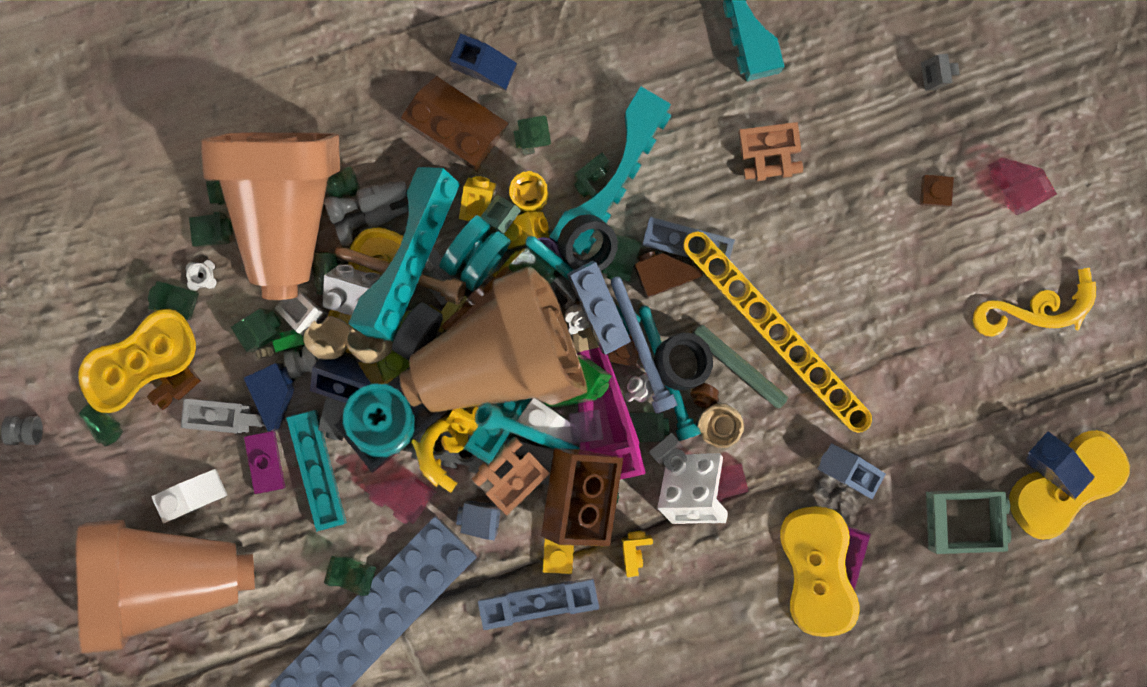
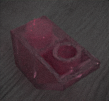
M1000 158L988 165L991 180L996 186H1000L1005 195L1004 202L1012 212L1014 211L1016 216L1057 195L1042 168L1006 158Z
M414 476L372 483L364 490L370 494L369 500L380 507L388 506L394 511L392 515L404 524L408 522L414 524L437 493Z

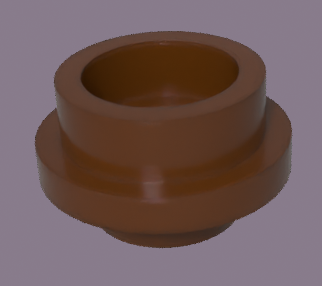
M703 383L691 390L690 395L694 399L693 402L701 408L707 409L719 402V391L709 384Z

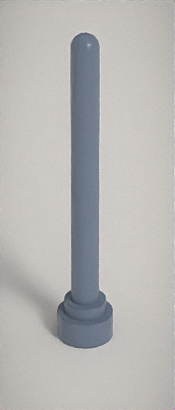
M617 276L611 279V286L654 392V395H652L654 401L651 402L655 413H660L677 406L674 394H670L669 390L664 388L622 279Z

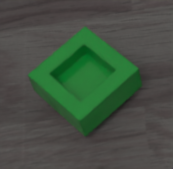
M294 329L280 333V339L272 340L275 352L283 353L285 350L304 347V335L299 334Z

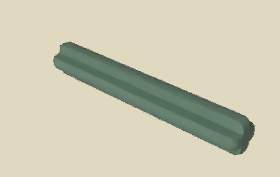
M699 325L693 331V334L701 337L709 345L715 357L773 406L781 408L786 403L788 396L708 328L704 325Z

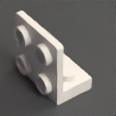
M720 453L687 454L688 460L686 462L680 456H674L671 459V464L676 470L672 472L665 466L658 503L660 512L672 524L726 523L728 512L716 499L723 461L722 455Z

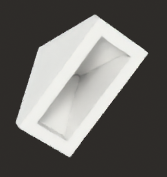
M299 290L298 297L281 300L275 307L290 326L302 335H304L314 320L317 324H320L328 315V313Z

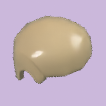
M332 316L327 317L320 324H317L314 320L304 333L303 340L309 352L319 359L339 358L348 349L345 339L351 327L345 321Z
M350 328L347 333L345 342L354 357L363 363L374 364L383 360L392 352L393 341L366 337L353 328Z
M714 404L705 409L697 425L703 440L717 448H729L737 443L744 431L741 414L737 409L728 404Z

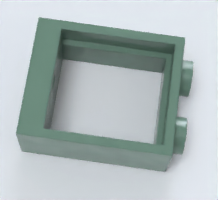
M986 489L926 492L929 551L935 554L1008 552V543L1011 542V530L1007 526L1006 514L1010 512V502L1005 491ZM989 499L991 541L948 542L946 500Z

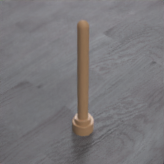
M341 246L337 247L334 251L335 256L340 259L384 273L390 265L389 262ZM421 274L417 285L440 292L446 301L457 305L462 302L466 293V282L455 278L442 281Z

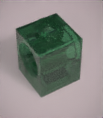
M260 308L231 326V329L245 351L254 353L280 336L282 331L279 327L282 326V323L274 311L269 312L268 309Z

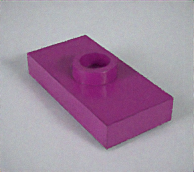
M275 431L245 436L244 440L254 494L286 488Z
M848 527L850 538L845 568L848 580L855 590L871 534Z

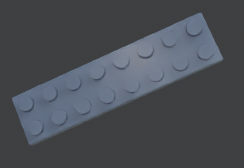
M436 515L269 686L351 687L477 558V555Z

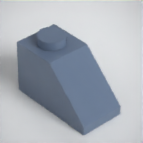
M832 443L823 454L818 467L819 471L870 499H873L886 475L859 456Z
M466 500L464 507H458L456 524L461 525V533L494 541L498 534L500 509L494 503Z

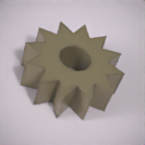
M274 346L255 351L257 359L280 353L275 352Z

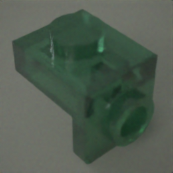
M546 116L517 120L519 130L513 131L516 148L522 147L523 155L535 154L534 148L551 145Z

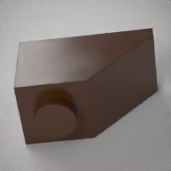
M654 251L639 256V262L634 265L646 299L703 276L701 270L663 253L656 256Z

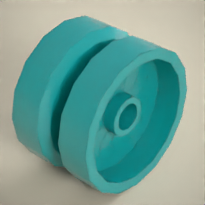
M478 215L472 218L460 231L439 263V268L450 276H454L464 269L460 280L466 282V288L471 292H474L491 275L511 243V240L500 231L491 234L487 238L490 232V224Z
M371 384L360 388L349 398L344 408L343 424L348 437L362 452L373 457H388L399 453L409 444L414 433L415 418L408 400L398 389L386 384ZM382 417L386 419L385 422L380 421L378 423V426H375V421L378 418Z

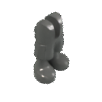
M391 181L381 186L366 187L357 190L355 197L338 198L330 196L324 199L327 212L335 226L342 247L352 244L353 231L361 225L367 223L368 227L376 228L387 224L391 219L409 212V202L406 193L408 189L405 181ZM361 208L362 210L360 212L345 215L346 213L353 211L355 209Z

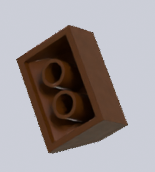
M438 76L434 77L415 95L401 116L406 126L476 172L479 171L509 125L508 122Z
M554 448L541 536L558 545L610 546L623 458L579 449Z

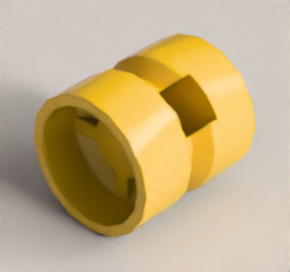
M532 171L522 172L511 181L509 187L512 203L521 210L520 213L541 212L548 202V189L544 178L538 173Z

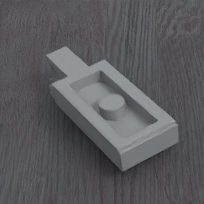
M183 399L180 428L242 433L249 432V426H265L260 414L251 413V406L240 403Z

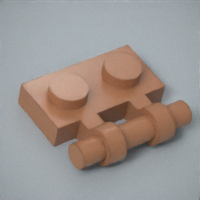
M798 122L740 129L738 131L742 160L754 159V167L743 169L745 180L756 179V181H764L766 177L781 175L782 178L792 177V174L803 173L802 161L791 162L790 154L802 151ZM780 156V164L765 166V157Z
M515 436L507 444H502L498 450L499 452L490 464L483 462L478 467L479 471L472 477V480L479 487L487 479L494 485L486 495L506 516L550 474L530 452L522 459L515 454L523 445ZM508 460L513 468L500 478L496 471Z

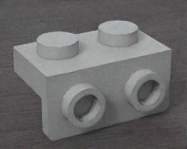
M338 265L324 275L323 307L352 316L360 296L371 288L381 276L373 272L366 273L356 270L350 265Z

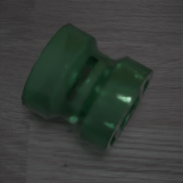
M352 166L342 169L338 175L333 174L328 177L326 191L329 197L355 196L357 190H360Z

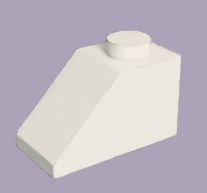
M533 398L517 420V422L571 444L580 435L578 427L536 398Z
M216 469L151 497L164 524L227 496V493Z

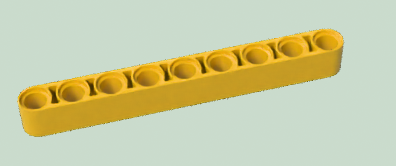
M692 232L686 235L683 239L682 248L690 260L846 427L857 433L866 431L871 426L872 415L862 402L707 235L702 232ZM695 236L700 237L704 242L703 250L697 254L692 253L688 247L690 239ZM715 258H719L724 263V269L719 275L711 274L708 268L710 261ZM734 280H740L744 285L743 293L737 297L729 293V285ZM754 302L762 303L764 308L763 314L758 318H752L749 314V308ZM781 324L784 330L783 335L779 339H771L769 335L771 326ZM800 345L803 348V356L799 360H791L789 356L791 348ZM815 367H821L823 370L822 378L817 382H811L809 377L811 370ZM835 389H841L843 393L842 399L838 403H831L830 393ZM860 410L862 412V420L857 424H851L849 420L852 412Z

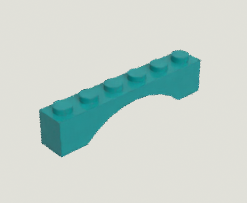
M724 0L726 18L731 17L733 28L730 29L731 41L733 46H738L740 54L737 57L738 70L740 74L745 75L746 82L780 74L785 66L778 38L766 30L756 19L746 0Z
M640 86L625 112L626 147L616 173L596 196L582 205L563 213L549 236L552 241L558 245V238L562 228L568 221L580 215L590 214L597 216L607 224L612 215L608 213L612 203L619 204L627 189L623 188L628 177L633 180L642 166L638 161L643 152L648 155L657 140L653 136L657 129L664 130L672 116L668 113L671 106L669 102ZM588 229L576 238L572 247L575 256L580 258L583 252L587 255L589 254L597 240L592 237L597 229Z
M417 167L406 192L409 202V216L401 245L382 276L360 296L348 322L349 325L366 337L393 341L460 186V183L444 168Z

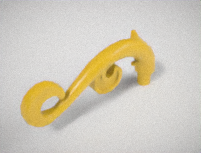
M1090 268L1078 269L1080 284H1077L1078 291L1072 296V299H1076V302L1072 308L1062 314L1047 315L1044 312L1045 306H1048L1052 312L1057 311L1060 306V298L1054 291L1043 290L1032 296L1030 311L998 300L982 302L973 312V325L978 333L984 336L993 337L999 335L1007 326L1008 318L1003 315L996 324H989L986 319L987 311L997 308L1034 326L1062 328L1074 324L1075 330H1079L1082 321L1094 305L1096 282H1092Z
M446 415L427 428L421 437L420 443L415 439L411 442L415 448L419 467L423 475L434 486L440 485L451 493L458 483L445 475L447 471L441 468V460H435L433 454L434 444L442 433L449 432L452 437L443 436L441 439L442 446L450 453H458L467 444L469 434L459 433L454 430L450 424L446 423L448 417Z

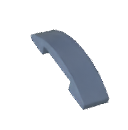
M594 579L548 584L478 600L483 630L510 626L520 621L569 612L570 614L600 608Z

